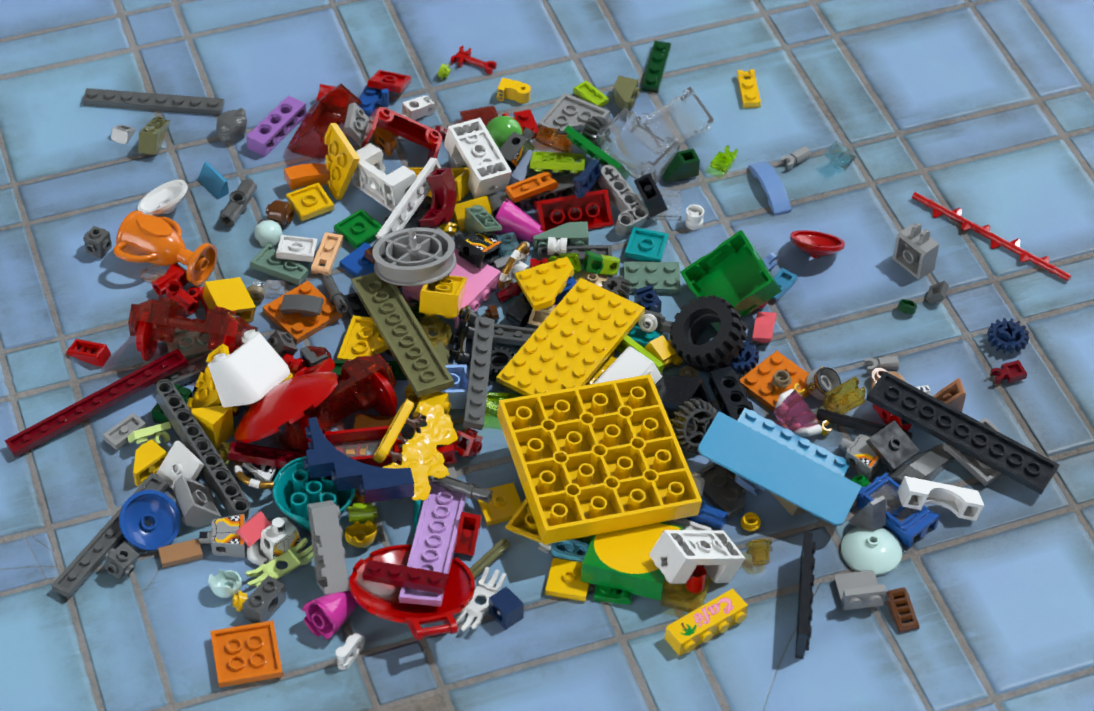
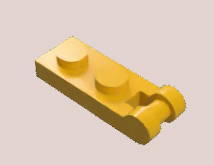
M749 69V71L737 70V81L743 108L761 107L755 69Z

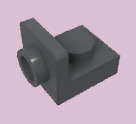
M307 346L300 349V358L306 361L305 367L308 368L320 364L329 358L327 354L317 357L315 352H311Z

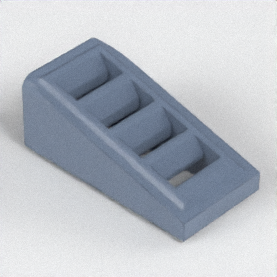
M527 151L511 174L510 185L525 179L533 151Z

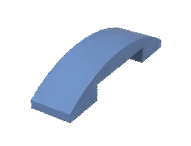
M766 161L750 164L748 168L754 179L759 180L768 196V205L774 216L791 212L792 209L787 193L774 168Z

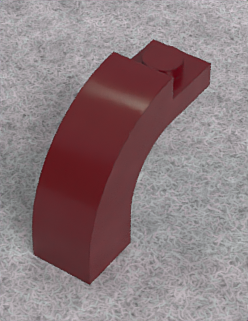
M451 168L435 169L427 177L432 191V204L429 211L419 220L421 227L435 228L439 224H448L455 210L456 184Z

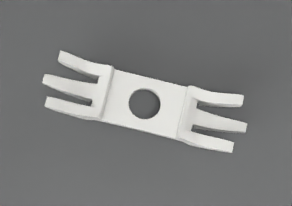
M489 567L485 568L482 578L474 591L472 600L461 611L459 616L455 618L456 622L460 623L466 618V614H469L461 628L462 631H466L470 626L471 629H476L481 624L482 618L489 608V598L501 590L506 574L503 573L495 586L500 570L496 569L490 581L485 584L490 570ZM477 597H484L487 601L483 605H478L474 600Z

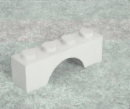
M907 476L904 477L897 491L903 507L921 510L925 504H938L951 510L958 518L977 521L984 507L979 491Z

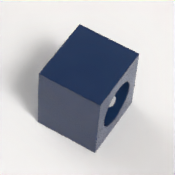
M506 586L489 598V614L507 630L524 618V603Z

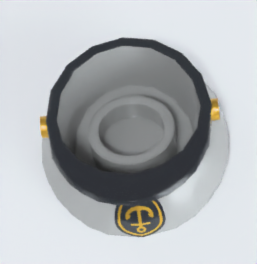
M822 366L820 369L812 370L807 376V388L816 399L822 401L830 400L841 388L839 375L829 367Z

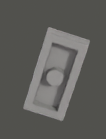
M132 413L104 433L103 439L114 449L118 450L129 442L127 436L130 433L147 428L142 419Z

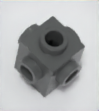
M93 226L83 237L86 253L100 259L112 248L110 233L105 229Z
M275 330L267 339L268 343L281 358L285 354L294 355L298 351L293 342V337L288 332Z
M123 542L118 548H112L106 554L105 558L107 560L103 567L111 575L120 579L125 574L128 576L132 573L140 554L126 542Z

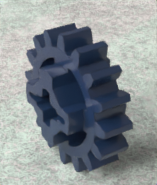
M1003 318L1001 322L997 319L995 324L991 323L988 329L987 341L991 342V347L996 346V351L1003 350V354L1007 351L1013 354L1015 350L1020 353L1021 348L1025 349L1026 344H1028L1029 331L1025 330V325L1020 326V321L1015 323L1012 318L1010 321Z
M749 340L743 342L745 345L742 350H739L738 357L736 359L733 358L731 360L732 363L728 366L726 364L723 365V368L732 366L735 373L740 371L741 375H743L745 370L750 372L751 368L756 367V364L759 362V350H756L755 344L750 345Z

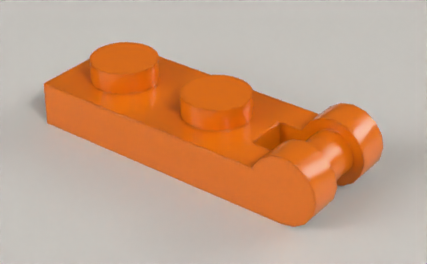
M548 171L506 186L505 192L516 203L547 190L554 191L557 189L558 183L555 179H552V175Z

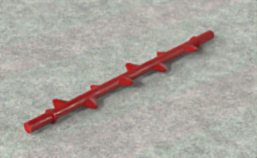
M917 192L913 193V199L926 205L927 208L933 209L934 218L945 215L960 223L962 231L971 229L991 240L992 249L1003 246L1018 254L1022 263L1031 261L1049 271L1050 274L1053 273L1066 281L1071 279V274L1059 269L1056 265L1050 264L1048 256L1039 258L1020 248V239L1017 238L1009 242L990 232V225L981 227L962 217L961 208L951 211L934 202L933 199H928Z

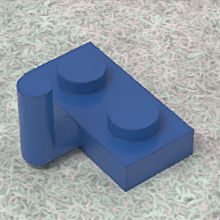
M366 85L357 105L359 108H362L366 115L371 116L377 106H389L388 89L381 90L367 87Z

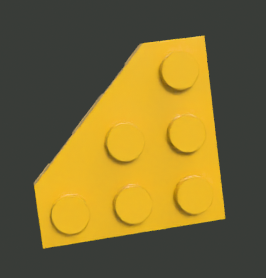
M330 123L324 137L325 144H328L329 155H326V168L330 170V181H327L328 189L335 200H342L360 161V157L337 123Z
M564 257L536 267L524 269L514 274L517 283L533 310L538 311L553 306L556 296L561 294L567 285L566 281L569 277L573 276L574 267L568 257Z
M353 315L337 360L366 361L389 349L370 317Z
M221 344L209 353L206 362L210 363L214 360V356L220 353L230 355L228 346ZM207 365L204 373H200L194 386L197 390L193 398H189L187 402L191 412L192 408L218 406L221 403Z

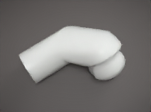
M255 542L250 547L246 546L247 558L258 566L261 564L265 565L269 560L259 555L260 544Z

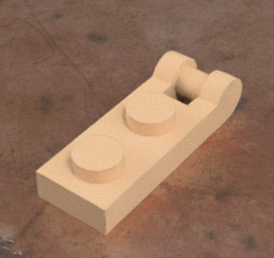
M325 232L311 266V274L317 275L320 273L327 277V274L331 275L333 265L343 242V235Z

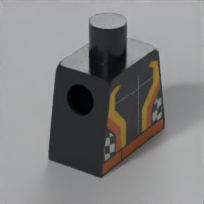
M474 232L466 237L458 234L454 241L456 245L460 246L459 256L480 269L499 258L502 246L501 241L478 232Z

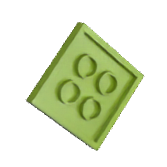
M533 151L530 168L537 172L552 169V172L570 170L571 173H581L585 169L586 154Z

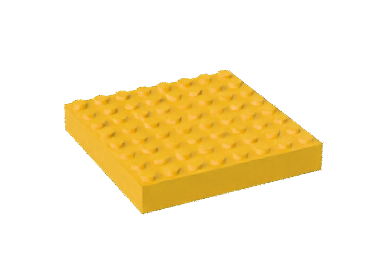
M651 374L499 400L497 417L543 545L699 514L702 499Z

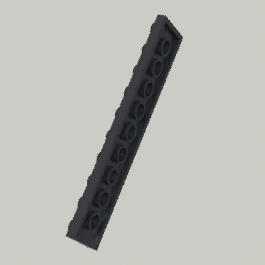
M886 371L867 395V401L1041 495L1060 464Z

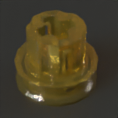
M756 539L746 543L748 548L747 554L752 556L753 565L761 566L770 563L769 553L773 551L771 540Z

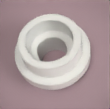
M644 314L639 319V327L643 331L653 332L657 328L658 322L654 315Z

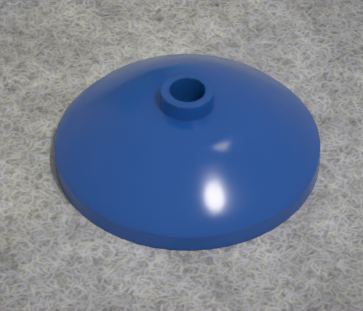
M143 490L133 494L126 500L120 511L119 525L123 536L131 545L141 550L155 551L160 547L168 546L176 538L181 526V515L176 503L168 495L156 490ZM149 520L151 526H146L144 521Z

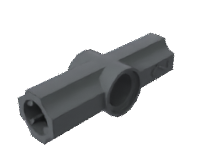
M246 178L242 180L237 190L230 193V200L219 216L220 221L224 225L229 227L234 225L240 214L247 211V203L256 191L257 184L251 179Z

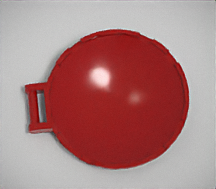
M328 358L315 366L299 369L292 378L279 383L262 399L253 403L242 417L234 432L236 441L238 443L240 441L250 443L280 431L279 426L288 421L292 424L305 416L303 412L310 406L316 408L338 384V376L336 373L331 372L335 368L333 359Z
M409 544L389 546L370 553V557L365 560L360 559L353 567V572L349 577V587L355 601L363 609L377 617L393 622L406 623L416 641L432 635L458 633V625L453 616L470 603L475 591L474 576L468 566L459 558H452L449 581L445 588L441 607L399 603L401 587L362 580V573L368 560L407 566L412 545ZM443 621L445 624L423 629L420 626L421 624Z

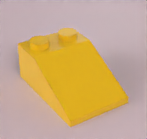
M448 275L436 282L425 284L420 293L419 312L427 316L443 315L444 318L457 317L461 308L467 277Z

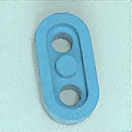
M572 539L551 543V553L555 557L582 563L589 548L587 543Z

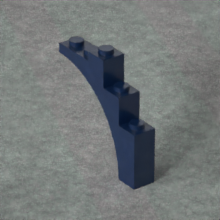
M316 417L308 418L309 426L305 427L306 438L310 439L311 442H308L309 450H306L307 458L303 459L304 471L309 472L310 479L331 476L332 483H336L337 491L359 488L360 496L364 495L365 503L414 496V480L411 468H382L349 458L326 439Z

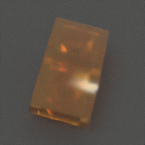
M540 126L536 136L537 142L561 152L571 153L574 145L566 138L568 135L558 134L556 128Z

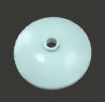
M855 527L844 536L841 543V555L847 566L855 572L872 570L876 576H883L895 570L902 558V546L898 538L885 528L881 527L875 531H870L861 527Z

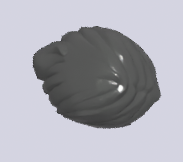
M239 108L224 112L218 116L216 129L222 143H236L241 137H245L247 125L245 110Z

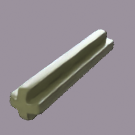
M502 538L469 568L474 579L510 547L507 539Z

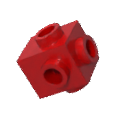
M471 428L457 430L458 439L452 444L458 455L468 458L469 456H476L481 451L483 437L477 435L478 431Z

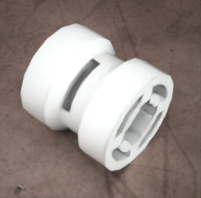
M694 204L687 207L685 219L687 228L691 230L702 228L704 217L702 206Z
M548 237L547 255L557 253L560 256H566L567 238L556 240L554 237Z

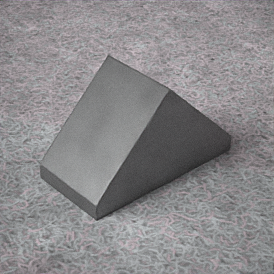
M881 496L868 503L849 520L850 524L870 531H875L885 526V497Z

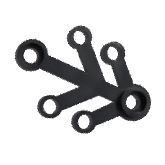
M466 305L459 311L458 318L460 323L456 334L452 333L450 336L449 344L455 345V348H450L449 355L450 359L455 360L457 365L468 366L471 354L465 352L466 338H473L475 328L467 326V323H474L476 313H474V309Z

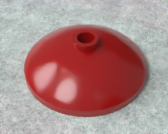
M798 230L790 234L792 243L813 258L838 253L845 247V242L842 239L823 232Z

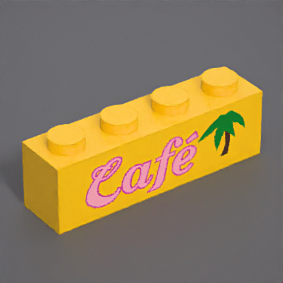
M732 588L666 626L665 640L679 656L686 652L689 653L701 643L710 641L715 635L726 632L732 625L743 622L747 617L748 605Z

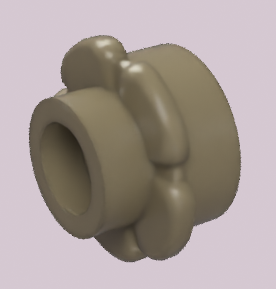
M785 370L777 371L772 377L773 384L779 388H785L791 383L790 374Z

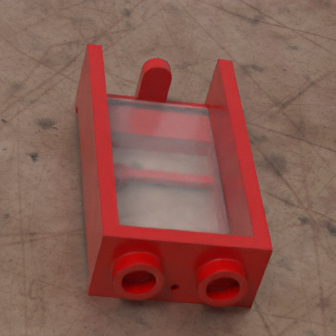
M389 426L325 432L326 439L349 458L376 467L391 465L393 462L389 454L382 463L372 459ZM396 439L391 451L402 453V448H399V445H403L402 441Z

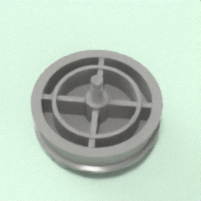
M422 227L407 228L387 234L376 242L372 250L375 260V273L383 281L399 286H420L441 280L448 276L456 266L454 240L443 231Z

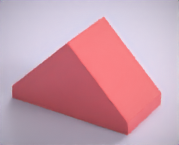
M259 511L236 532L246 545L250 547L261 538V532L272 524Z

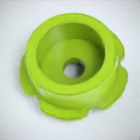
M442 63L437 76L441 77V80L444 77L448 78L451 72L449 64L445 65Z

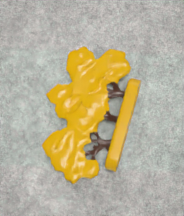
M406 399L396 413L372 459L382 463L389 454L393 462L391 465L382 468H411L414 480V496L412 499L423 501L428 499L431 490L429 476L441 479L450 475L447 467L443 464L444 457L442 453L436 449L437 445H450L458 439V436L453 428L451 418L444 414V408L439 403L435 405H429L426 402L419 403L417 405L419 417L410 419L409 415L414 407V403ZM419 421L426 422L427 426L419 427L415 423L419 424ZM404 424H409L414 429V436L411 440H407L399 434ZM396 439L403 443L402 453L391 451ZM397 459L402 462L401 465L396 462Z

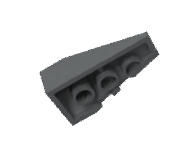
M939 444L912 457L893 472L890 470L886 472L899 485H901L905 476L933 481L955 458L943 448V444Z

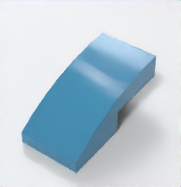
M781 268L774 279L782 291L772 299L777 301L785 295L796 283L798 276Z

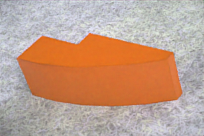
M320 163L296 165L284 168V178L291 190L303 186L307 187L318 182L323 186L328 184L327 181H330V170H327L326 164Z

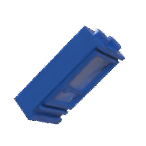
M886 472L881 477H876L867 487L860 489L857 495V506L863 509L871 501L884 496L886 499V525L883 528L892 532L903 545L910 549L916 535L923 538L927 533L928 526L933 530L937 528L939 515L937 513L934 514L926 506H923L921 510L903 507L897 493L900 485L891 479Z

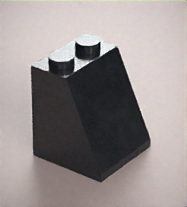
M662 375V378L655 384L671 424L673 422L670 419L675 418L674 412L679 411L678 406H684V401L690 402L691 399H701L714 407L702 378Z

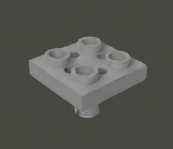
M355 102L348 106L345 126L341 131L346 138L352 137L361 147L369 118ZM373 134L370 140L368 141L367 145L370 143L372 144Z

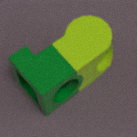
M586 251L582 267L586 272L617 275L620 259Z

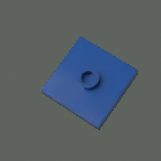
M365 242L339 261L340 267L354 277L375 272L374 263L364 257L365 251L372 246Z

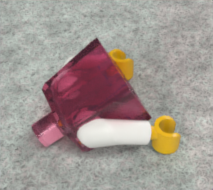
M796 383L793 389L780 394L773 412L778 418L775 424L791 430L800 437L818 434L828 435L831 432L832 428H825L829 424L827 420L819 425L821 422L802 398L805 389L798 390L800 384Z

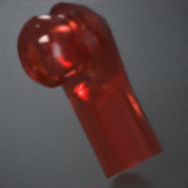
M307 346L311 352H315L317 357L327 354L331 358L330 352L325 347Z

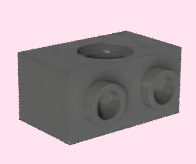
M268 575L243 603L244 618L253 624L268 621L287 599L285 584Z

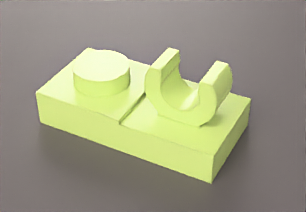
M165 422L133 431L127 436L129 444L137 442V445L149 441L148 438L154 436L153 441L158 445L160 444L159 436L163 437L164 442L167 443L170 441V436L166 432L171 429L170 422Z

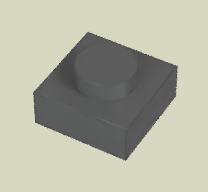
M942 281L930 286L926 300L930 304L942 301L946 298L949 285Z

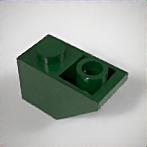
M694 148L679 151L659 168V172L665 183L699 176L700 159Z

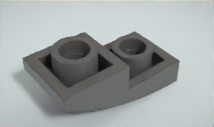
M284 295L280 311L282 314L301 313L303 317L317 316L321 313L324 300L321 297L311 295Z

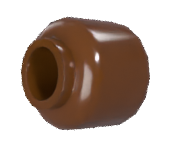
M274 200L271 204H268L266 214L268 215V220H273L279 225L285 226L293 220L294 209H292L290 203Z

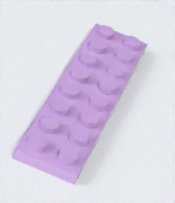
M429 481L431 490L428 499L423 502L407 566L449 574L457 541L461 512H464L467 496L433 485L434 481ZM401 587L399 603L441 607L444 593L438 594Z

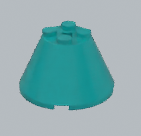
M304 456L289 462L278 472L274 480L273 496L277 506L301 529L311 533L307 504L332 500L336 506H339L340 514L342 515L351 504L355 495V489L337 491L336 483H332L331 476L310 479L309 472L304 471L303 459L307 458Z

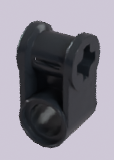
M522 294L508 308L505 316L507 320L520 327H525L528 324L533 310L525 294Z

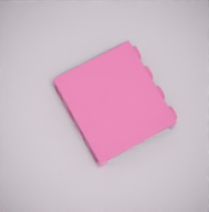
M455 248L456 266L449 275L467 277L461 308L468 305L476 312L479 306L489 299L494 290L499 289L498 281L501 271L490 265L480 269L460 257L458 254L459 249ZM424 285L403 286L402 296L405 301L409 303L413 298L420 301V293ZM457 316L452 318L455 320L456 329H458L460 319Z

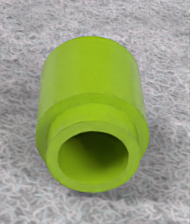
M372 502L355 503L353 506L348 507L349 522L357 520L359 523H366L367 520L374 522V518H378L377 506H373Z

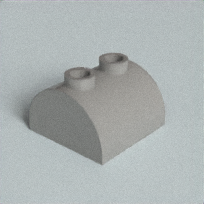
M182 475L176 480L173 487L177 498L175 503L183 513L181 521L185 525L205 527L211 525L213 519L221 518L210 487Z

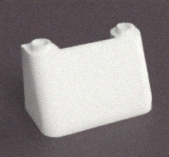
M255 330L244 332V336L241 338L244 344L230 355L225 353L217 354L214 356V360L208 363L223 408L255 403L291 374L288 365L260 332H255Z

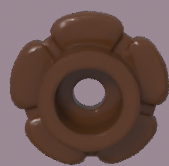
M496 305L487 306L485 310L487 318L499 319Z

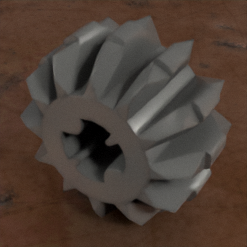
M593 116L584 124L585 127L582 129V135L599 147L608 138L610 125L606 119Z
M614 274L612 278L607 276L606 281H601L602 288L625 299H629L628 294L632 293L631 286L624 276Z

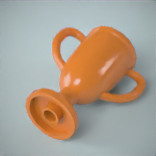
M138 210L130 212L124 218L117 232L116 246L113 249L114 255L128 262H147L159 266H171L180 262L187 266V280L194 286L203 284L209 278L217 260L215 245L204 243L192 252L186 249L185 243L181 238L182 230L177 222L164 216L147 215Z

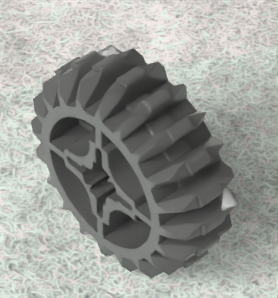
M691 399L690 402L684 401V406H678L679 411L674 412L676 416L670 420L673 422L672 428L680 448L688 452H698V446L715 419L717 410L704 400Z

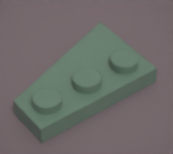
M269 242L250 262V268L296 285H300L308 276V269L295 260L276 258L277 251L273 249V245Z

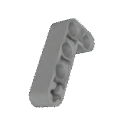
M603 166L598 183L602 189L608 190L609 198L621 212L615 224V231L621 236L628 235L632 232L633 227L642 228L649 214L648 209L614 166Z

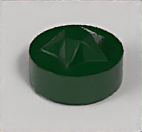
M902 299L899 301L897 308L904 314H915L917 304L911 300Z

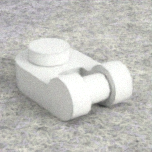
M354 633L347 638L343 647L336 649L337 666L340 670L348 669L360 654L365 643L364 636Z

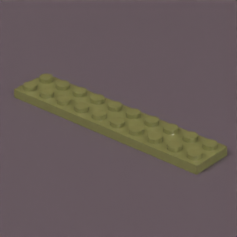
M375 272L352 278V287L417 398L455 387L452 376L397 286L383 281Z

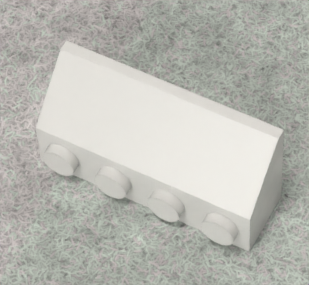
M628 347L593 384L651 374L653 382L656 384L662 378V375L653 361L633 347Z

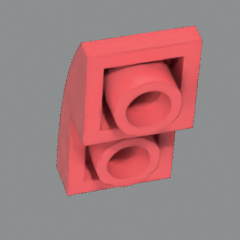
M757 313L752 341H758L759 343L772 341L777 313Z

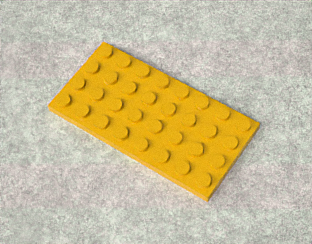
M580 278L497 375L496 381L524 396L585 386L643 316L645 307Z

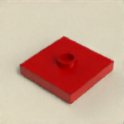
M378 70L368 80L367 87L381 90L388 89L391 92L401 93L411 83V77Z

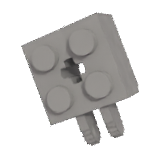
M920 223L911 224L897 235L893 260L920 280L935 269L939 243L930 237L929 230L922 231Z

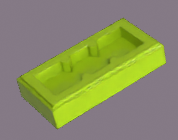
M588 81L573 87V93L586 102L598 107H603L609 103V98Z

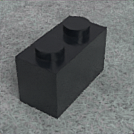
M650 173L633 180L651 217L668 210Z

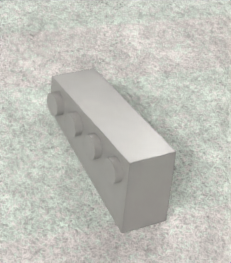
M332 500L307 504L317 585L325 595L349 591L345 550L341 539L343 538L342 527L339 526L338 518H341L340 508Z

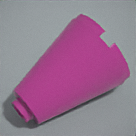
M506 199L495 217L496 221L502 226V230L492 233L533 242V236L544 231L541 230L542 226L510 200Z
M350 590L328 594L311 600L304 605L303 612L305 611L306 613L304 621L314 635L317 637L320 635L324 636V639L327 640L336 634L359 604L353 598Z

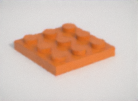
M309 281L302 283L263 306V312L284 332H288L296 344L342 318V314L337 312L336 307L331 304L330 300ZM300 294L323 298L324 302L320 315L303 317L301 313L282 314L280 308L284 295Z
M777 350L740 379V384L747 393L780 417L783 415L776 412L775 409L780 394L793 389L796 383L800 384L799 391L805 389L802 398H793L786 403L789 410L810 394L806 384L809 373ZM779 370H785L790 374L791 383L785 388H779L772 382L773 375Z
M273 620L210 631L219 688L283 677Z

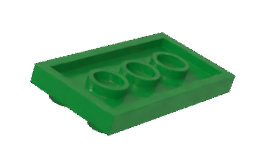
M566 126L564 129L568 134L566 138L575 146L581 148L591 158L599 160V164L602 166H614L625 179L629 177L630 173L619 162L571 126Z

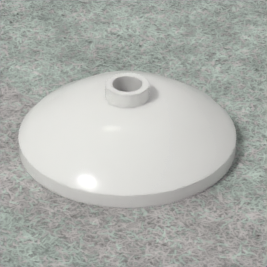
M173 180L153 189L140 201L138 211L152 216L172 213L187 193L188 186L183 180Z

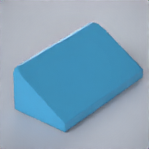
M207 161L204 162L198 176V181L217 199L229 194L228 181Z

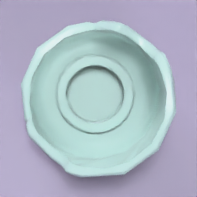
M273 220L262 221L254 229L255 239L263 247L268 242L273 246L278 245L280 237L283 235L281 226Z
M219 570L216 576H213V574L209 575L208 583L214 595L228 598L240 590L242 579L235 571Z

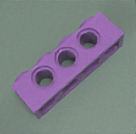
M288 95L263 121L259 122L255 129L248 133V149L266 157L307 116L306 103Z

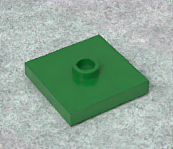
M360 209L335 224L333 228L336 233L343 235V239L357 249L365 242L369 243L376 239V235L382 228V225L363 209Z

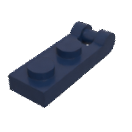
M592 159L583 172L573 179L576 186L574 190L575 197H584L598 180L600 175L599 160Z

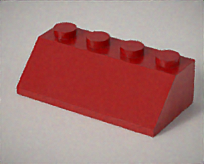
M607 189L588 192L581 198L569 195L533 202L536 222L542 226L541 230L544 232L568 222H588V229L613 225Z

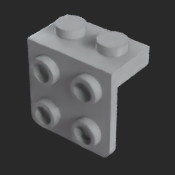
M868 570L835 575L834 581L843 611L884 606L886 587L885 584L878 585L874 571Z

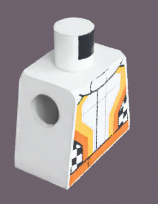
M286 517L273 519L272 525L261 532L259 554L270 562L287 552L289 548L296 546L301 541L296 527Z

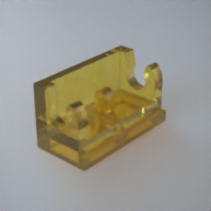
M855 376L826 392L823 407L829 411L845 414L865 403L866 389L865 387L859 389V379Z

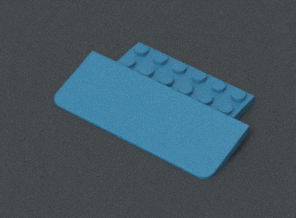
M744 408L738 420L718 412L698 446V452L703 457L835 526L843 524L862 487L844 477L850 462L846 461L843 457L832 454L827 449L811 443L808 439L802 438L791 430L785 429L775 424L772 420L766 419L755 411Z

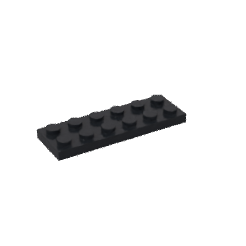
M804 532L800 557L795 658L803 659L804 652L809 651L812 626L810 625L813 614L811 604H813L814 595L812 587L814 586L813 571L815 568L814 554L816 542L812 541L813 533Z

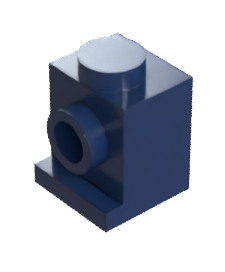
M652 285L635 290L634 303L645 307V310L661 312L662 302L653 290Z

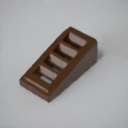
M902 587L887 591L885 602L899 633L919 629L920 626L906 588ZM911 620V622H907V623H903V624H902L901 621Z

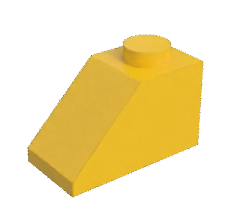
M152 439L136 449L133 469L136 486H140L151 473L155 475L167 456V452Z

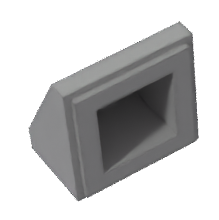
M122 124L112 128L111 140L127 144L136 132V129Z

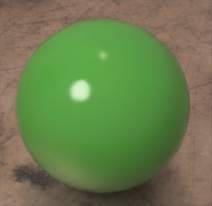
M509 116L495 117L486 126L498 149L503 146L513 132L520 135L523 133L520 124Z

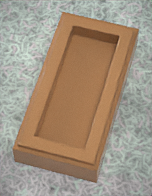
M199 539L158 548L163 568L203 559Z

